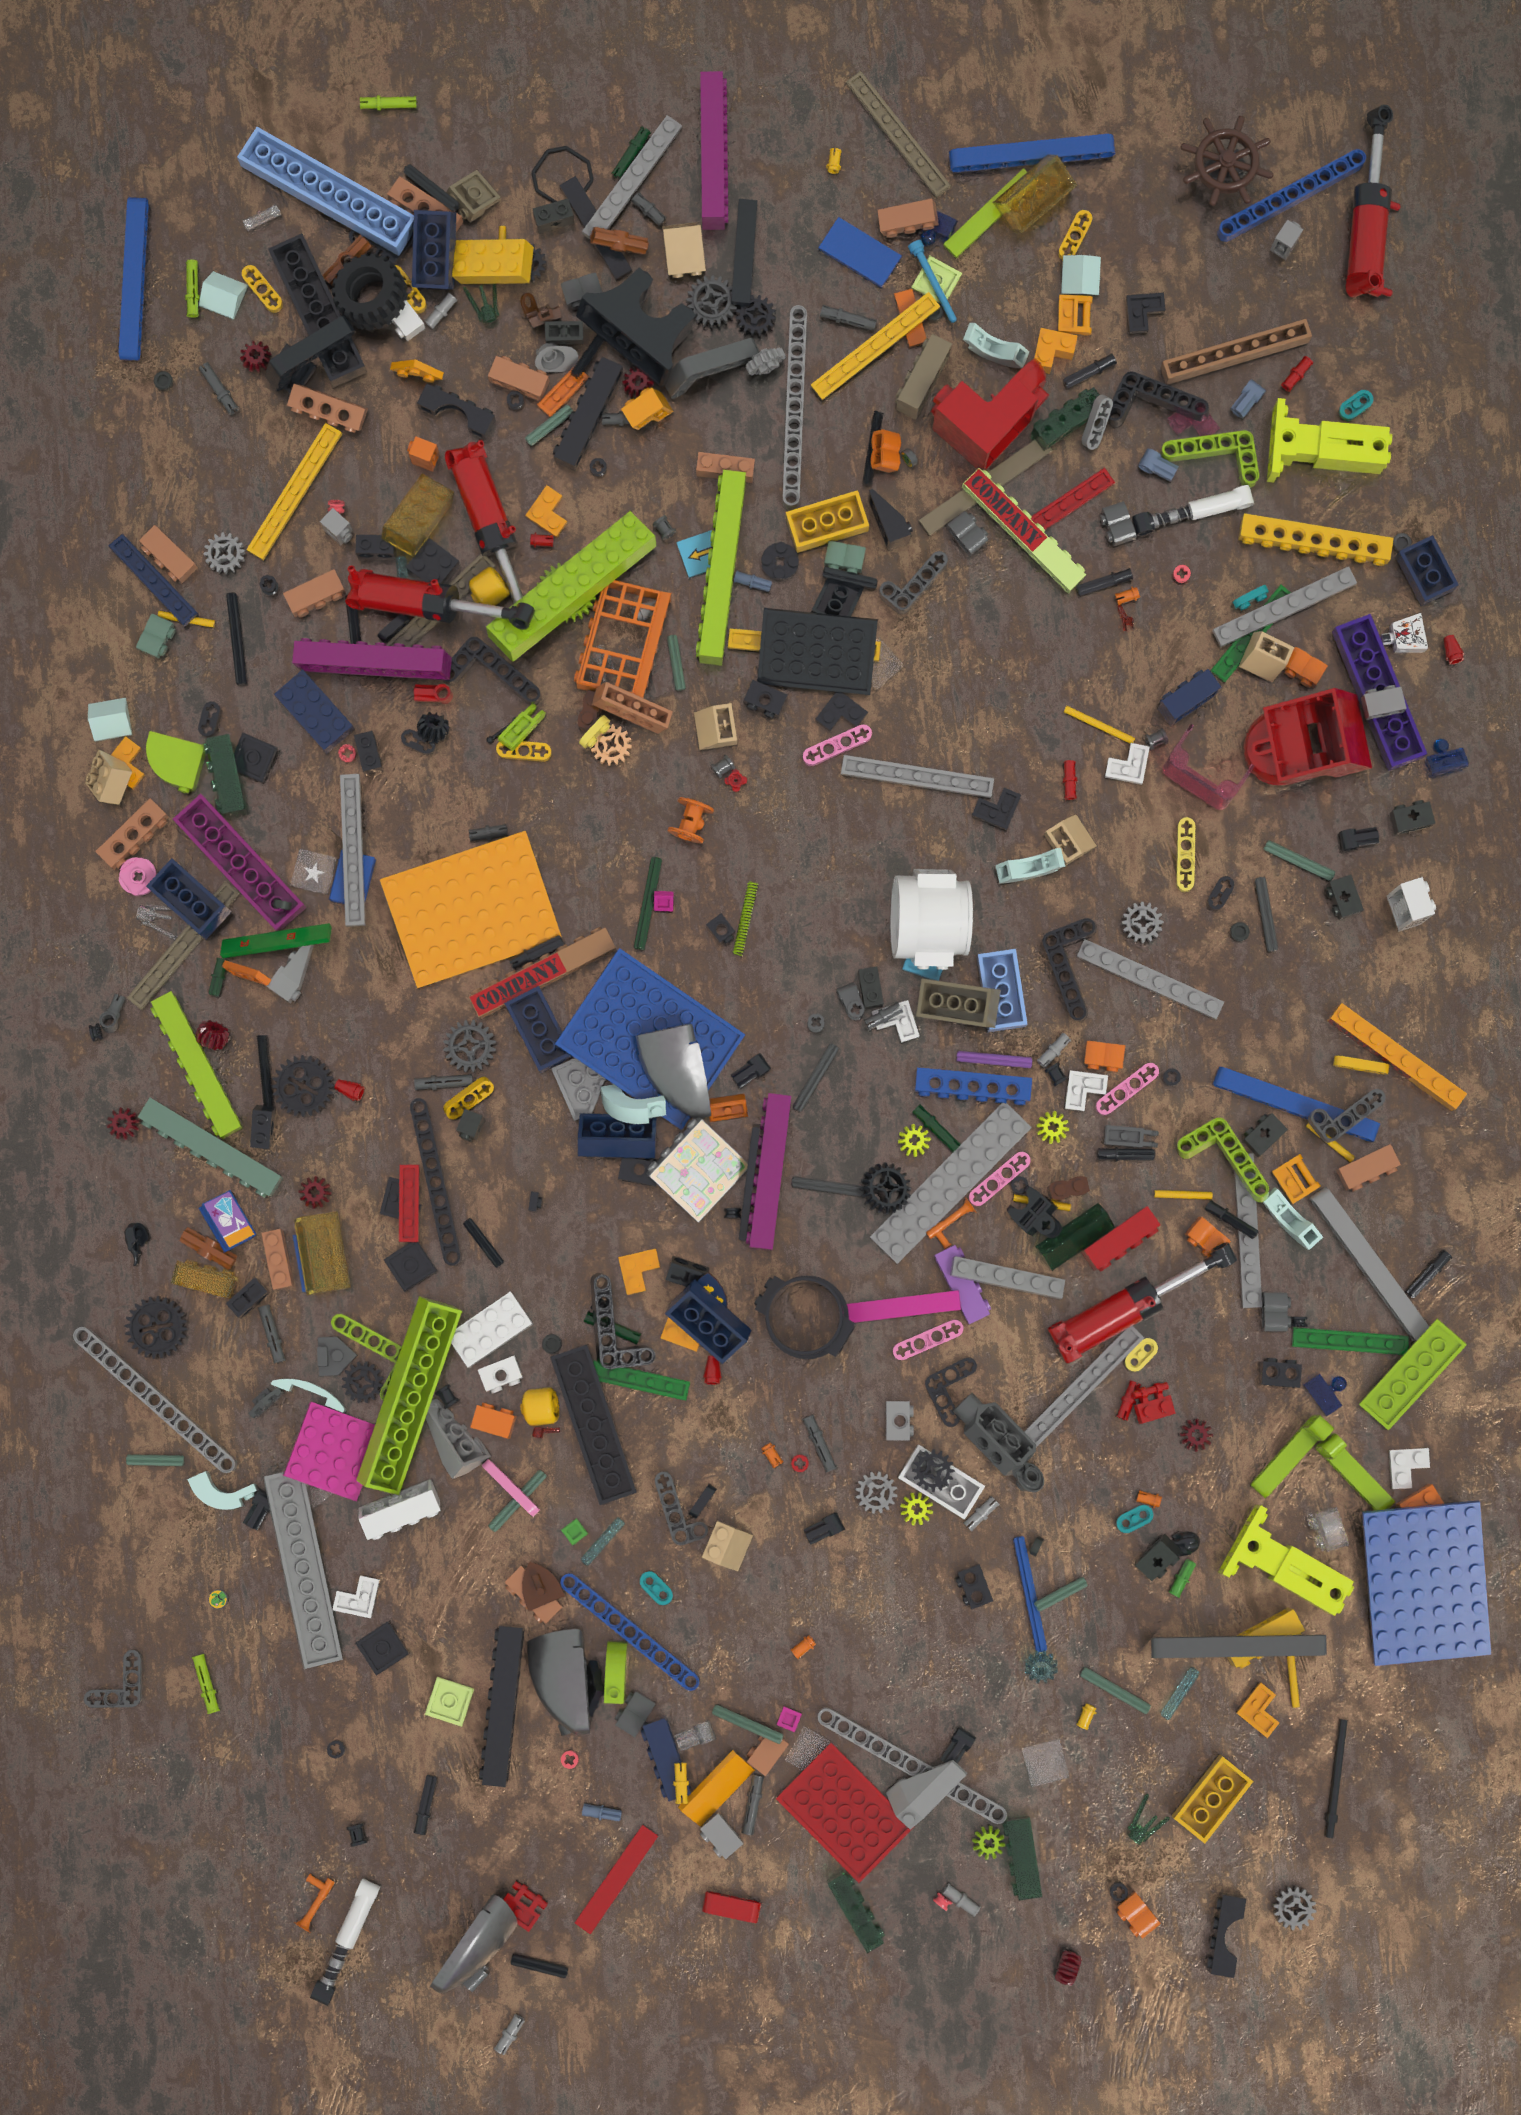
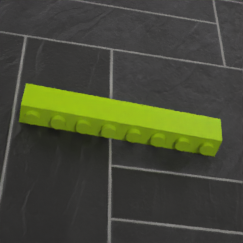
M170 991L151 1001L153 1007L150 1009L155 1018L159 1017L162 1023L159 1027L163 1034L169 1036L170 1041H168V1044L173 1052H177L179 1056L177 1062L181 1069L185 1068L188 1074L185 1077L190 1086L194 1085L196 1089L194 1095L198 1102L202 1101L205 1106L202 1110L207 1119L211 1118L214 1124L211 1128L216 1137L220 1136L224 1139L243 1129L200 1043L196 1041V1035L175 994Z

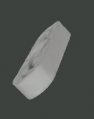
M1099 395L1095 399L1082 436V444L1090 450H1094L1100 445L1113 407L1112 399L1105 395ZM1100 418V423L1094 427L1095 421Z

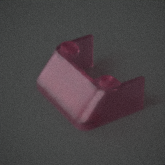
M1190 724L1164 763L1163 773L1166 777L1213 808L1223 810L1235 797L1255 765H1250L1238 785L1231 780H1224L1217 786L1187 766L1189 754L1180 746L1194 727V725Z

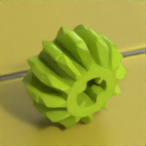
M989 1825L987 1832L984 1826H982V1834L975 1831V1835L979 1839L972 1838L973 1843H978L973 1846V1850L980 1849L977 1854L979 1857L985 1852L984 1857L986 1860L989 1859V1854L995 1859V1851L999 1854L1003 1853L998 1847H1005L1004 1842H999L1005 1837L1004 1835L997 1836L1000 1832L998 1828L992 1833L993 1827ZM992 1838L993 1840H991V1841H992L993 1845H992V1846L987 1845V1846L985 1847L984 1845H986V1844H985L984 1840H985V1839L990 1840V1839Z

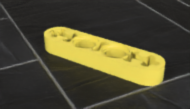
M1188 817L1181 819L1177 825L1176 886L1181 892H1188L1194 886L1195 822ZM1185 822H1188V825L1191 826L1188 829L1187 835H1192V838L1188 836L1181 837V835L1185 834V828L1181 827ZM1184 840L1189 841L1191 849L1183 850L1181 842ZM1188 859L1191 867L1183 869L1180 865L1181 860ZM1180 872H1191V875H1187V882H1190V884L1186 888H1184L1183 884H1180L1184 880V874L1180 875Z

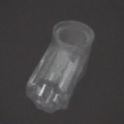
M710 1720L674 1735L680 1751L698 1744L703 1745L716 1739Z

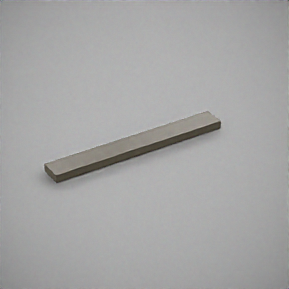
M859 71L846 81L848 88L932 195L938 198L951 188L949 182L864 74Z
M1041 435L988 473L992 477L991 480L995 484L999 483L1001 486H1004L1050 454L1052 449ZM963 489L921 518L919 523L930 537L962 512L968 511L978 503Z
M480 554L449 584L457 587L459 600H462L471 591L469 581L487 567H496L487 556ZM415 616L386 646H394V644L398 643L404 644L405 647H412L439 621Z
M224 881L213 895L229 908L241 893ZM187 925L129 994L127 999L140 1010H143L203 937Z

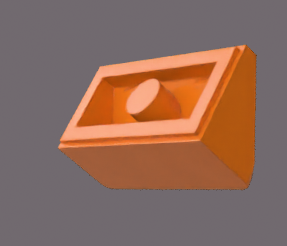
M745 1094L709 1099L711 1108L710 1122L748 1117Z

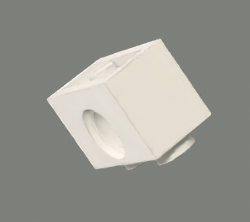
M515 1356L478 1369L486 1392L491 1391L492 1394L501 1391V1386L509 1384L511 1387L521 1383L519 1379L523 1378ZM499 1370H504L507 1374L504 1381H499L496 1378V1373Z

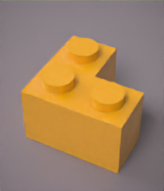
M1044 328L1040 329L1034 358L1042 363L1041 365L1044 367L1046 374L1051 372L1054 357L1072 360L1077 335Z
M654 388L644 389L639 397L628 400L621 409L632 428L639 430L652 420L659 422L674 412L663 393Z

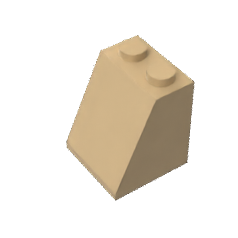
M700 222L662 226L668 275H672V278L683 277V273H691V276L701 275L702 271H706Z
M717 1520L702 1558L738 1571L753 1535Z

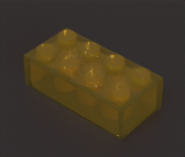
M1048 154L993 201V204L1011 230L1022 234L1071 192L1077 184L1058 155Z
M422 473L384 524L381 539L414 557L452 505L454 491Z
M338 1211L302 1216L294 1219L307 1296L351 1288Z

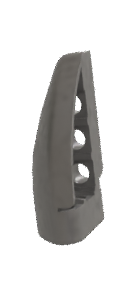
M684 1024L636 1035L641 1065L657 1092L664 1096L665 1100L673 1107L692 1118L697 1119L699 1117L702 1119L710 1117V1100L700 1046L698 1043L689 1044V1042L696 1041L693 1025Z
M579 1629L556 1631L529 1640L527 1642L529 1672L540 1701L551 1716L571 1733L576 1735L590 1734L586 1657H584L582 1631Z
M493 1894L431 1983L430 1987L436 1992L446 1993L470 1979L506 1943L517 1927L518 1921L514 1912L502 1898Z

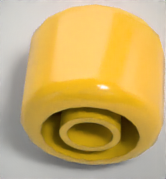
M487 567L469 581V588L472 592L471 597L475 603L496 606L510 595L507 584L493 567Z
M553 1388L529 1389L523 1394L520 1410L527 1424L530 1426L554 1424L558 1421L559 1401L557 1393Z

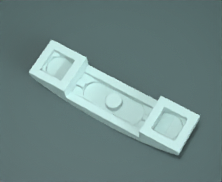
M278 1379L271 1382V1385L290 1392L294 1385L328 1398L325 1406L343 1413L346 1412L345 1406L337 1397L316 1384L295 1379Z

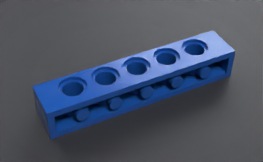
M917 1067L914 1092H918V1096L930 1097V1094H938V1098H949V1095L957 1096L959 1100H968V1097L976 1098V1101L987 1102V1099H995V1103L1014 1101L1015 1105H1026V1102L1029 1103L1031 1100L1032 1078ZM938 1079L940 1087L932 1088L929 1083L930 1080ZM950 1081H957L959 1088L957 1090L950 1089ZM970 1082H975L978 1085L976 1092H971L968 1089ZM995 1084L997 1092L994 1094L989 1093L987 1085ZM1007 1086H1014L1016 1094L1009 1095L1006 1092Z

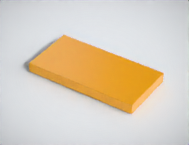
M732 1750L688 1796V1803H681L678 1808L701 1827L755 1769Z

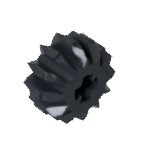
M428 712L427 715L423 714L417 723L418 735L422 736V740H428L429 744L432 741L438 744L439 741H444L449 733L448 720L444 719V715L439 716L437 712L435 714Z

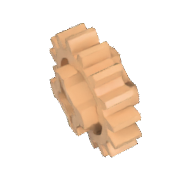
M612 724L605 734L601 733L596 738L598 741L591 751L592 753L597 752L594 757L595 759L601 758V764L607 761L608 766H611L612 762L617 766L618 760L625 762L624 755L630 756L627 750L632 749V745L627 743L631 742V738H626L628 732L622 733L621 726L615 729L614 724ZM612 733L611 736H608V737H605V736H604V735H606V734ZM620 737L624 742V747L618 742ZM612 742H614L615 747H611L608 750L607 743L611 744ZM599 743L604 747L603 753L599 750ZM613 754H619L615 757H610Z

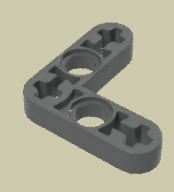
M135 1649L129 1650L124 1654L123 1689L89 1690L84 1695V1703L91 1708L135 1707L139 1705L142 1701V1654ZM132 1653H134L135 1657H138V1660L134 1661V1667L138 1666V1670H127V1667H132L131 1660H128ZM130 1673H135L138 1676V1681L135 1684L128 1682L127 1677ZM127 1686H138V1690L134 1689V1696L138 1698L134 1701V1704L131 1703V1700H128V1696L131 1695V1689L127 1690ZM102 1692L105 1693L103 1700H97L94 1704H92V1700L88 1699L92 1696V1693L96 1697L103 1696ZM112 1692L118 1696V1701L115 1704H111L108 1701V1695Z

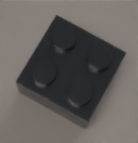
M429 538L407 564L406 569L418 581L431 582V580L437 579L438 583L447 584L460 568V562Z

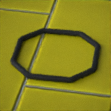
M568 146L547 149L531 173L535 191L552 203L557 201L538 189L535 172L548 153L567 150L587 163L590 180L584 187L585 192L594 179L590 161Z

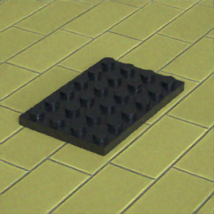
M764 608L757 682L767 685L870 695L878 619Z

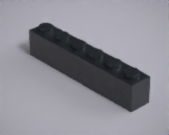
M604 357L601 358L600 362L596 361L593 367L594 374L592 378H588L585 384L586 391L584 395L581 394L578 398V408L576 412L572 411L569 417L570 424L568 428H564L561 434L562 441L560 445L557 444L553 451L555 462L576 471L602 417V413L623 373L622 365Z

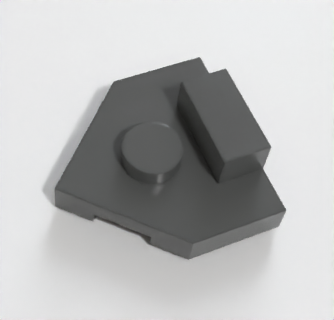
M318 1337L317 1361L319 1376L340 1375L356 1358L357 1354L339 1337Z
M279 1387L272 1392L266 1388L252 1400L255 1406L248 1414L252 1418H258L284 1395V1391Z

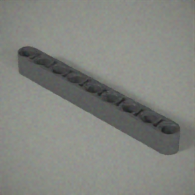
M1326 1635L1151 1638V1658L1327 1655Z

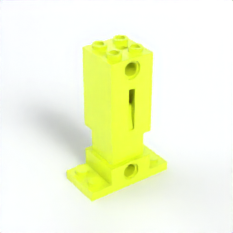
M1277 399L1272 409L1266 482L1274 483L1276 478L1280 477L1283 465L1291 466L1293 461L1313 463V468L1372 474H1381L1383 469H1386L1387 463H1390L1391 452H1388V446L1392 443V434L1389 433L1390 427L1321 421L1319 426L1299 424V419L1287 418L1288 405H1285L1286 399Z
M1255 1504L1218 1573L1230 1578L1231 1575L1234 1576L1239 1568L1238 1562L1249 1568L1255 1566L1269 1574V1580L1324 1612L1334 1616L1336 1613L1340 1614L1345 1605L1343 1603L1345 1597H1349L1354 1589V1586H1352L1354 1581L1290 1545L1285 1547L1271 1539L1272 1534L1259 1527V1524H1263L1268 1516L1266 1514L1267 1508ZM1250 1541H1253L1254 1548L1250 1551L1248 1549V1543ZM1334 1588L1336 1594L1331 1598L1330 1591Z

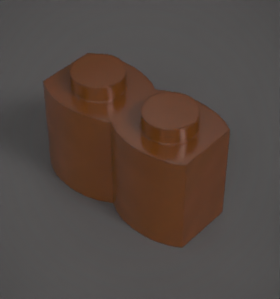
M588 690L583 698V709L578 716L579 731L587 732L598 720V715L602 711L601 708L592 705L595 695L594 691Z
M1077 1176L1069 1181H1056L1047 1187L1049 1198L1052 1201H1062L1069 1196L1080 1197L1090 1191L1087 1177Z

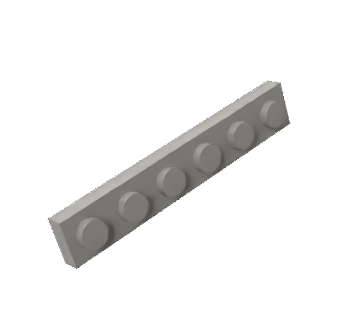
M956 1256L952 1260L950 1272L952 1277L1055 1299L1063 1298L1064 1279Z

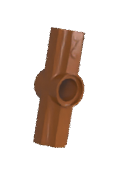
M593 227L590 235L592 244L610 247L611 250L619 252L628 251L645 255L649 244L648 238L630 235L629 232Z
M360 234L345 252L339 254L337 260L322 276L332 285L334 278L337 279L336 274L339 269L342 270L344 268V259L350 256L352 259L357 256V258H360L361 255L367 254L373 246Z
M189 1227L185 1229L179 1240L181 1243L197 1251V1254L210 1261L213 1260L228 1270L233 1267L238 1255L231 1251L224 1253L218 1242L208 1236L205 1237L199 1234V1232Z

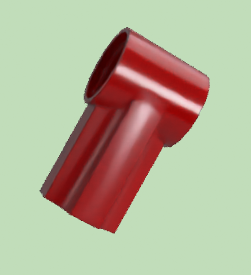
M415 684L414 687L415 702L448 704L453 698V693L446 684ZM442 690L448 691L445 698L439 697V693Z

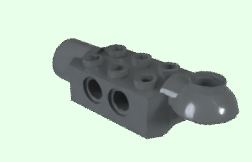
M973 1393L968 1395L953 1410L965 1423L964 1434L1004 1476L1013 1475L1016 1478V1485L1020 1490L1027 1492H1038L1044 1486L1042 1472L1034 1464L1027 1463L1036 1452V1444L996 1402L983 1404Z

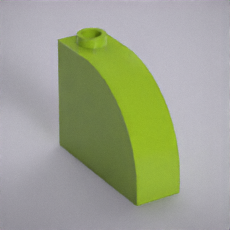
M149 731L146 754L153 771L164 782L178 788V791L189 794L190 791L195 792L207 753L206 746Z
M608 1641L604 1703L624 1704L627 1641Z

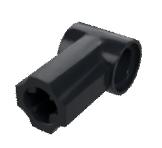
M1377 827L1361 830L1347 829L1339 832L1342 851L1379 844Z
M761 1053L748 1060L746 1065L731 1074L739 1088L744 1087L756 1077L759 1078L771 1070V1067Z
M261 1488L256 1493L252 1501L253 1505L243 1521L245 1525L257 1531L267 1513L270 1512L266 1491Z
M835 1512L824 1517L820 1522L804 1529V1532L811 1545L828 1536L831 1537L845 1530L838 1513Z
M959 1726L940 1760L944 1763L954 1760L958 1764L963 1754L971 1748L976 1737Z

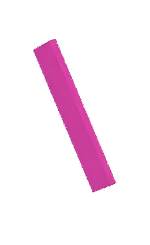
M959 1290L847 1304L849 1320L854 1323L962 1310Z

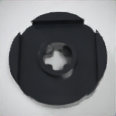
M784 542L768 546L761 558L762 570L772 580L786 581L792 578L797 572L799 565L796 550ZM777 558L784 559L783 566L775 564Z

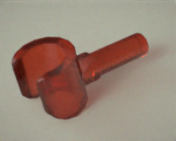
M1118 605L1117 608L1123 619V630L1127 631V625H1131L1132 629H1134L1133 618L1127 616L1122 605Z
M535 1427L532 1436L543 1439V1433H559L560 1428Z

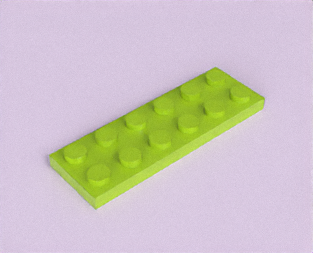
M1437 1318L1363 1398L1359 1405L1389 1430L1465 1348L1467 1343Z

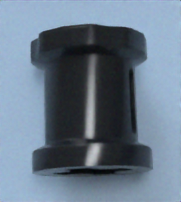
M265 575L260 579L259 585L264 594L272 596L278 592L279 586L273 576ZM268 582L271 584V586H272L271 588H268V587H267L266 584H267Z
M1059 1062L1044 1070L1054 1082V1087L1068 1079V1076H1065L1059 1067Z
M450 1384L435 1392V1395L439 1396L442 1400L444 1409L460 1401L452 1393Z
M364 1823L346 1827L350 1833L351 1847L368 1843L363 1832Z

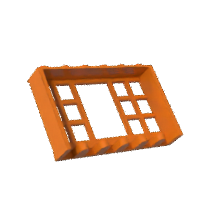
M614 580L598 593L600 594L599 601L595 600L593 607L595 616L590 618L588 629L591 630L589 636H585L584 646L586 649L584 653L580 654L579 664H581L580 671L576 670L574 681L577 684V689L595 692L596 688L601 685L604 672L618 675L615 686L619 687L621 677L634 679L633 690L630 693L644 698V693L649 683L650 671L653 669L654 656L658 650V641L660 635H662L664 619L667 616L668 604L671 603V593ZM608 588L622 591L620 598L608 596ZM625 593L639 595L638 602L625 600ZM643 596L657 599L655 607L641 604ZM605 600L618 602L615 615L602 612ZM622 604L636 607L633 619L619 616ZM640 608L654 611L651 623L637 620ZM601 616L649 628L641 659L592 647ZM591 651L605 654L601 667L588 664ZM608 656L622 659L619 671L605 668ZM626 660L640 663L637 675L623 672ZM586 668L600 671L597 684L583 680Z

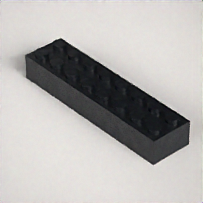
M302 233L268 248L308 336L341 317ZM351 337L319 356L333 388L367 373Z
M588 1344L551 1356L550 1358L599 1505L637 1493Z
M501 1624L499 1628L495 1629L494 1641L498 1642L497 1648L493 1649L492 1654L495 1667H492L490 1672V1680H493V1687H490L488 1691V1700H491V1706H488L486 1710V1720H489V1724L484 1729L483 1740H487V1743L482 1748L481 1760H485L484 1766L480 1768L479 1780H482V1785L506 1787L508 1784L525 1626Z

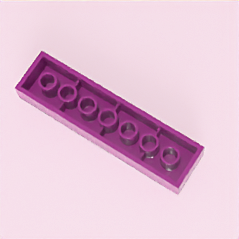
M723 71L700 72L702 230H725V223H728L727 78H723Z
M301 638V641H294L292 663L299 670L303 669L305 672L450 680L452 657L441 646L424 648L422 645H412V647H405L404 644L398 643L394 644V646H386L385 643L380 642L375 643V645H368L367 642L358 641L356 644H349L348 641L339 640L338 643H331L330 640L326 639L312 642L311 639Z
M202 794L198 795L173 818L175 823L276 931H282L306 909V906ZM273 900L293 903L292 909L275 908L272 906Z
M768 1093V1098L764 1097L763 1111H766V1117L762 1116L760 1130H764L763 1136H759L758 1149H761V1155H757L756 1168H759V1174L754 1175L753 1187H757L756 1193H752L751 1206H754V1213L750 1212L748 1225H752V1230L747 1232L746 1244H750L749 1249L773 1251L791 1096Z

